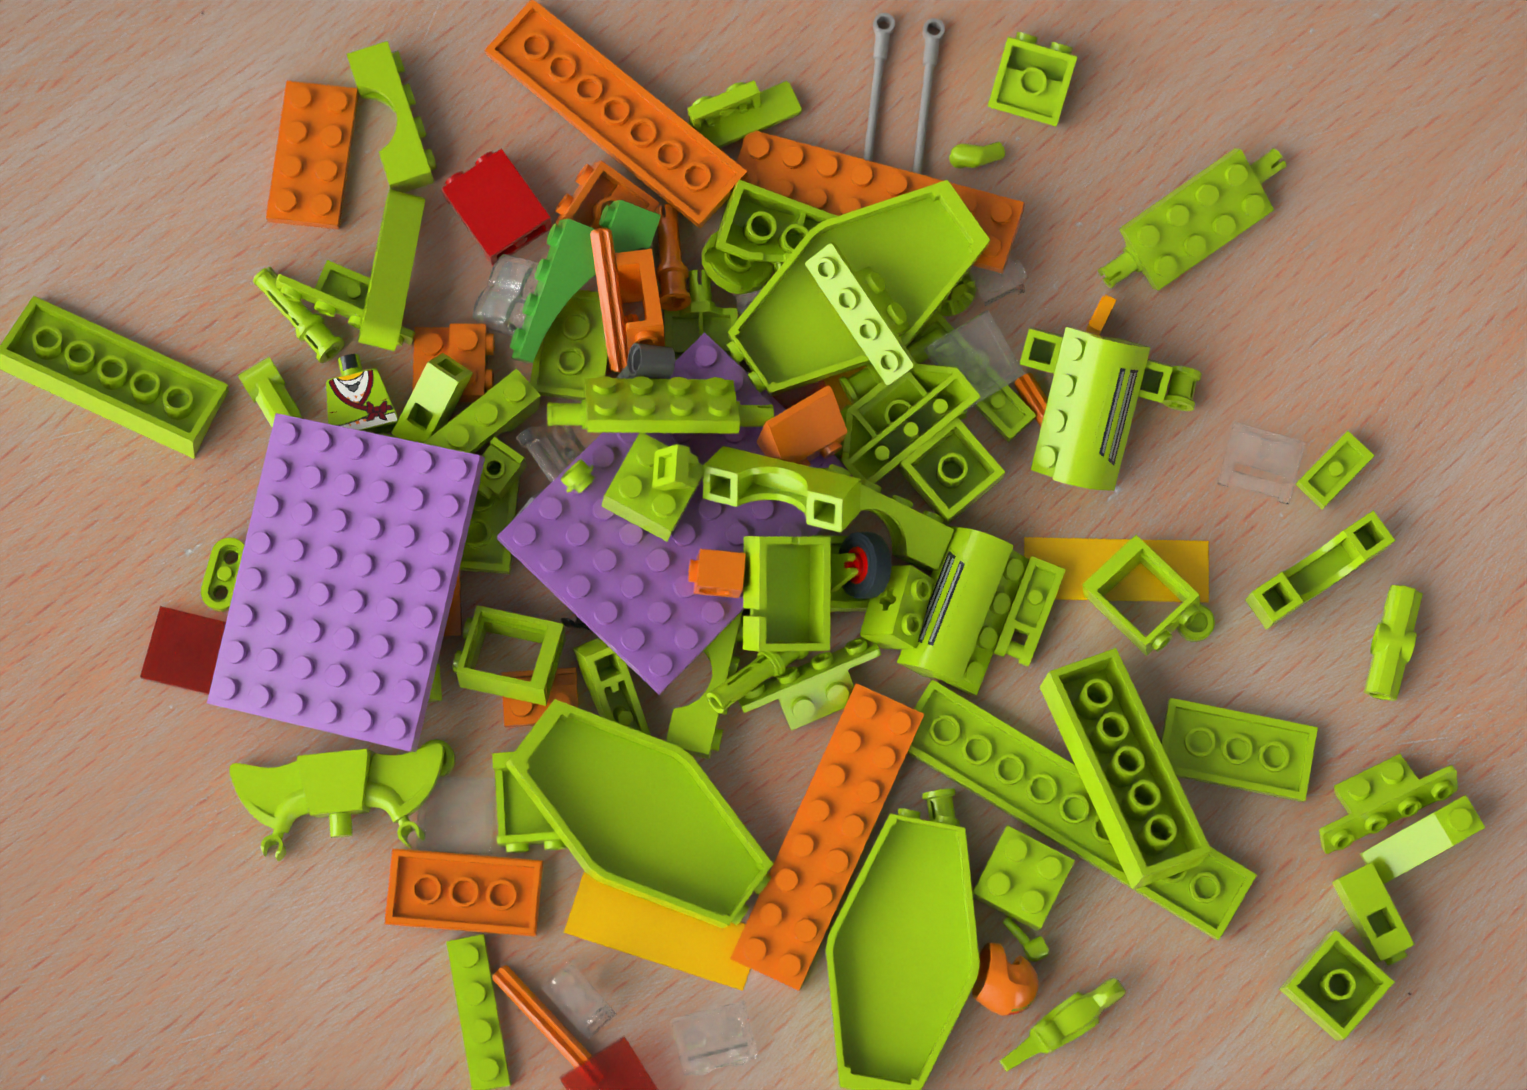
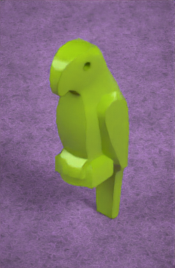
M1110 978L1089 993L1082 994L1076 992L1053 1008L1029 1030V1037L999 1062L1007 1072L1038 1053H1051L1057 1048L1073 1041L1100 1023L1099 1015L1107 1007L1119 1001L1125 995L1126 990L1117 978Z

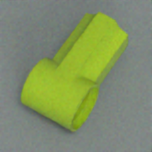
M270 357L238 374L254 403H258L271 427H273L276 413L303 419L299 408L284 387L286 385L285 381Z

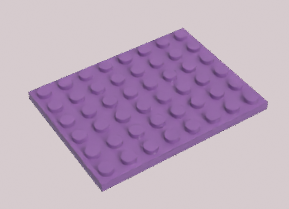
M703 333L675 361L674 371L670 379L674 377H684L686 379L719 377L725 380H733L736 399L740 401V405L773 404L774 417L786 410L766 390L759 393L747 376L748 373L706 333ZM740 427L739 434L645 433L669 447L676 444L690 447V453L697 456L698 462L703 465L722 446L764 455L756 442L763 427ZM603 432L497 535V540L660 695L745 609L743 608V591L739 598L693 594L694 582H688L690 559L696 560L700 549L744 553V536L811 537L817 535L823 528L806 524L805 513L798 510L797 506L783 501L758 500L735 507L703 499L702 479L668 542L601 506L607 489L639 434ZM820 455L810 461L811 467L828 468L830 464L848 470L835 455L826 459ZM580 459L588 466L593 464L594 469L591 474L595 478L589 486L581 493H578L575 489L569 493L566 492L567 486L560 480L565 472Z
M276 413L207 703L410 752H417L485 457Z

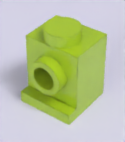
M494 436L490 446L482 455L485 457L477 492L487 499L493 495L501 501L525 470L527 463L522 455ZM492 464H499L501 466V471L496 475L488 473V469Z

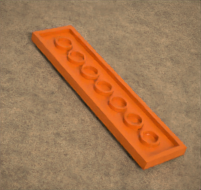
M530 0L484 49L489 58L700 229L727 201L738 180L745 181L748 177V172L535 0Z
M759 131L745 135L736 162L748 172L745 182L837 216L943 181ZM950 182L990 239L988 247L973 266L1004 274L1025 209V203Z
M858 683L855 684L768 874L771 876V879L757 898L731 955V960L798 991L800 990L925 714Z

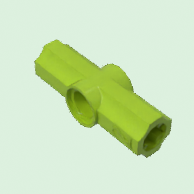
M1391 585L1389 587L1382 620L1377 624L1371 643L1370 654H1373L1364 693L1380 700H1397L1405 665L1411 659L1417 634L1414 632L1423 593L1415 588L1404 585Z

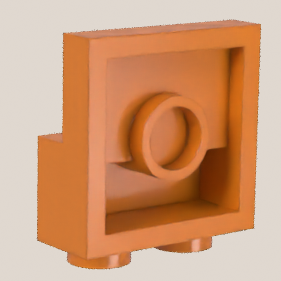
M601 160L595 162L592 166L586 164L578 173L575 182L579 184V187L573 196L567 193L561 199L555 209L560 214L555 222L559 224L560 220L569 218L594 229L603 228L599 225L601 214L606 205L611 206L613 201L623 200L651 212L655 211L660 202Z
M449 323V327H414L412 392L427 362L442 353L473 372L458 402H475L494 387L493 369H488V355H494L495 335L494 333H489L486 324Z

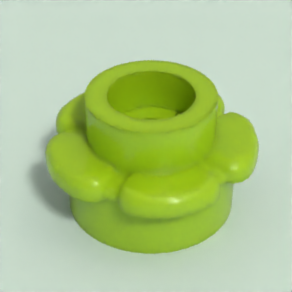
M582 459L573 464L560 479L567 486L566 492L569 493L575 489L578 493H581L595 478L591 474L594 465L588 466Z

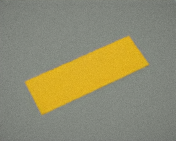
M1024 537V556L1028 559L1033 556L1066 569L1055 600H1088L1083 594L1082 584L1131 539ZM1142 540L1200 595V602L1209 603V541ZM1141 562L1104 596L1108 601L1182 602Z
M583 872L563 933L741 991L744 989L750 971L749 967L730 959L746 924L739 922L735 925L731 922L729 926L720 928L598 882L589 874Z

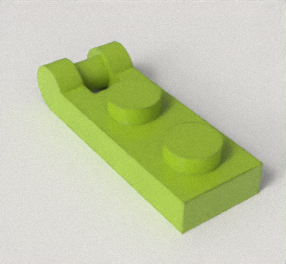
M1030 557L994 654L1002 657L1007 654L1019 659L1018 663L1029 667L1066 569L1036 557ZM1014 631L1028 636L1025 645L1011 641Z

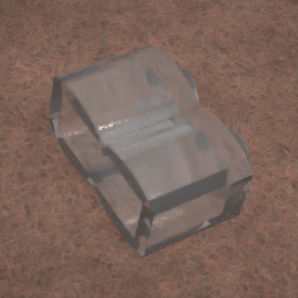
M503 254L491 270L488 286L481 292L475 302L472 318L480 324H486L488 330L511 336L514 335L517 328L522 329L526 317L522 313L525 300L529 293L534 294L538 280L534 278L538 263Z

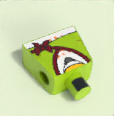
M348 354L338 358L341 376L326 381L328 424L375 434L392 432L399 417L377 368L363 371L359 354Z

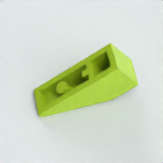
M600 638L574 647L573 650L584 682L599 715L651 736L627 664Z
M1464 795L1365 850L1360 855L1366 865L1371 862L1373 863L1380 879L1385 884L1486 827L1468 797Z

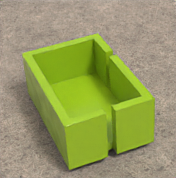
M744 536V553L746 555L743 580V608L750 609V616H743V650L830 651L831 537Z

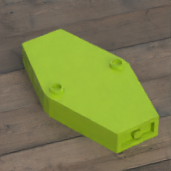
M948 180L822 221L806 234L728 331V337L731 342L726 344V346L738 363L745 360L752 372L747 376L759 393L766 390L770 396H775L871 364L805 265L807 260L830 243H835L854 272L871 267L873 271L883 278L886 284V291L892 300L904 309L907 315V322L911 326V329L899 336L907 348L990 243L989 237Z
M554 699L505 763L583 870L598 882L724 928L729 926L731 922L737 925L750 908L745 904L753 892L759 895L771 879V876L767 874L773 865L771 860L693 756L679 746Z
M898 808L897 815L889 814L828 934L826 958L839 1087L851 1090H922L977 980L980 962L966 829L957 826L958 819L936 815L935 822L920 819L921 812L903 808Z

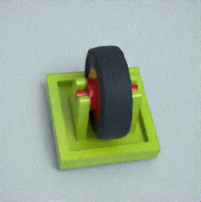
M855 532L849 536H811L831 537L830 612L866 611L869 599L879 596L884 592L889 583L892 570L891 555L884 539L874 532Z

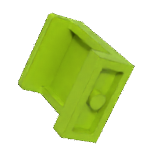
M514 752L492 753L498 820L497 844L499 847H506L507 853L528 852L529 845L544 844V850L567 849L566 845L505 765Z

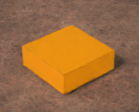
M1106 294L1102 296L1088 323L1087 332L1097 335L1101 334L1114 308L1116 299Z

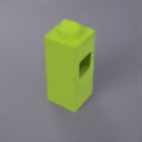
M444 353L427 362L391 434L399 439L418 443L425 442L448 423L473 372Z
M1371 862L1332 881L1372 962L1375 964L1384 960L1386 965L1390 966L1408 957L1405 949L1415 944L1373 863Z

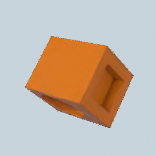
M700 549L696 560L690 559L688 582H694L693 594L739 598L743 591L746 553Z

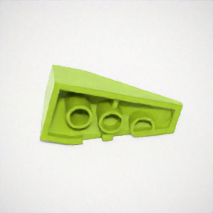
M739 179L728 199L720 223L715 248L748 261L785 262L813 227L822 221L837 217V215Z

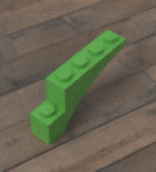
M617 200L613 201L611 206L606 205L601 214L599 225L612 231L615 253L650 249L661 215L626 201ZM569 218L560 220L558 225L554 224L547 238V244L550 245L547 258L540 260L534 278L538 280L534 294L529 293L523 306L522 313L526 317L522 329L517 328L511 340L510 348L514 349L512 359L523 363H533L542 340L556 316L570 298L589 279L596 275L590 236L594 228Z

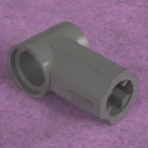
M634 343L629 350L627 366L617 378L633 379L643 376L650 379H670L675 367L674 350L672 347Z

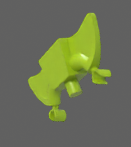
M433 743L417 749V752H409L402 755L378 754L369 749L298 755L297 761L272 768L233 763L230 765L229 772L236 793L245 808L259 822L274 829L272 835L266 836L261 842V850L265 857L272 845H279L275 856L277 861H281L285 857L286 847L282 841L284 833L289 834L292 824L300 816L310 813V815L318 818L329 817L330 838L353 836L352 815L369 813L371 807L385 810L394 823H399L398 838L407 847L412 848L408 842V835L415 831L418 837L425 841V832L416 823L410 821L408 817L414 814L432 793L441 772L445 748L442 744Z

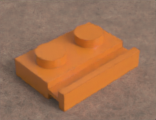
M576 667L557 668L546 706L503 697L505 728L534 726L554 699L579 708ZM534 670L501 672V675L531 682Z

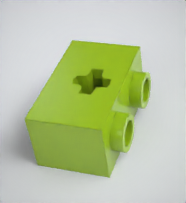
M912 565L891 566L889 583L884 592L875 598L869 599L860 636L872 643H876L882 649H916L935 580Z

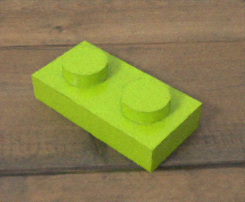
M1347 431L1295 485L1323 510L1375 455Z

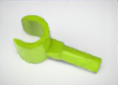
M1007 917L1002 922L1018 939L1030 961L1037 962L1049 955V949L1041 936L1030 941L1027 935L1010 917Z

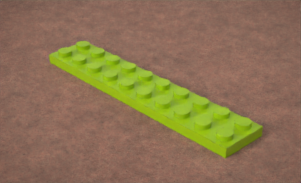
M932 679L914 708L925 715L907 753L1131 888L1076 766ZM1210 847L1212 852L1199 866L1134 890L1218 941L1257 874Z

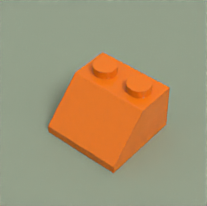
M830 385L765 422L756 441L765 456L811 467L810 461L822 455L826 459L843 448L841 443L848 432Z

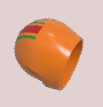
M986 943L979 955L980 965L977 980L972 988L973 998L988 1010L1001 1016L1022 1013L1032 1005L1037 996L1039 986L1037 972L1032 964L1023 956H1018L1011 964L1007 961L1001 944Z

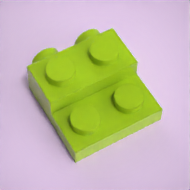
M1017 31L1016 38L1007 37L987 107L1057 127L1078 56L1071 54L1073 47L1053 41L1050 48L1036 44L1038 37Z

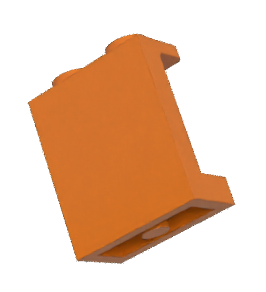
M652 248L615 253L622 304L642 301L645 317L643 321L626 323L628 354L634 343L665 346L664 324Z

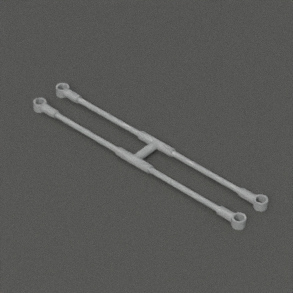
M888 13L878 14L873 22V31L876 34L873 53L875 67L863 158L868 161H872L884 61L887 60L889 39L895 28V20ZM936 18L927 20L923 27V37L925 39L923 65H925L913 165V173L922 174L933 71L937 65L939 43L943 39L945 31L943 22ZM886 21L890 24V27L883 30L878 27V23ZM930 27H936L940 30V33L931 35L927 30Z

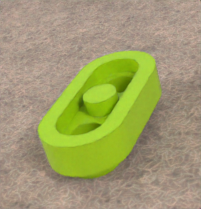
M228 537L219 540L212 548L201 586V597L210 609L217 612H225L230 608L244 549V543L239 539ZM230 553L238 554V559L234 564L226 563V557ZM227 588L228 595L222 600L217 599V590Z

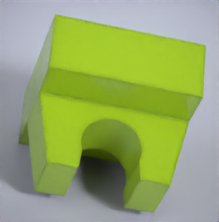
M676 444L655 451L652 488L666 491L696 487L697 479L688 477L689 467L698 464V457L690 453V447Z

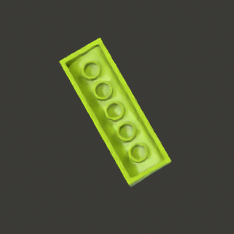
M34 295L0 345V370L195 459L217 411L229 393L228 384Z

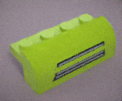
M1073 327L1065 328L1031 466L1032 471L1053 477L1052 480L1093 490H1115L1151 347L1121 338L1100 336Z
M950 526V528L955 530L939 569L933 570L931 578L935 581L917 648L902 649L897 663L923 677L942 680L966 694L977 696L1030 559L1013 550L1014 545L993 535L974 529Z

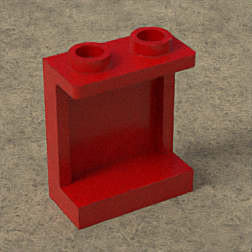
M502 148L495 153L492 151L485 153L477 159L474 167L465 173L460 171L453 174L446 180L445 186L441 188L445 200L448 204L452 205L481 246L485 257L492 267H495L552 228L551 217Z

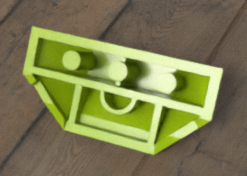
M916 363L912 370L894 383L886 385L882 380L847 409L846 429L848 433L844 438L842 463L853 477L875 484L981 396L958 368Z

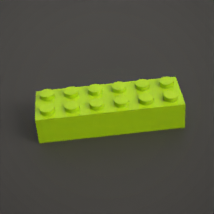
M1117 648L1049 671L1040 685L1041 692L1132 890L1199 866L1212 851Z

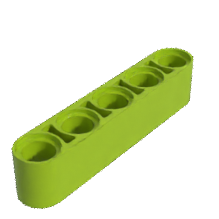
M389 189L359 331V343L392 351L396 349L425 205V198Z

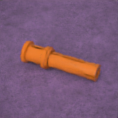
M665 204L666 215H663L662 206H658L655 210L656 214L661 215L657 226L660 265L656 270V279L660 282L661 294H659L661 308L667 311H679L687 308L691 303L690 293L686 291V280L689 273L688 268L682 262L679 212L670 204Z

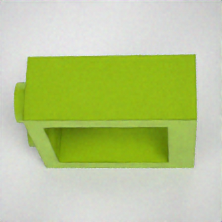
M1137 535L1129 540L1082 584L1084 596L1146 656L1154 649L1157 652L1162 650L1173 637L1171 633L1180 624L1183 626L1190 624L1200 612L1198 609L1200 607V595ZM1140 562L1183 602L1148 636L1142 634L1104 597Z
M477 605L473 618L468 617L464 626L463 639L466 642L463 651L457 650L453 661V672L457 673L459 686L546 706L566 642L564 624ZM486 632L542 644L531 682L475 670Z

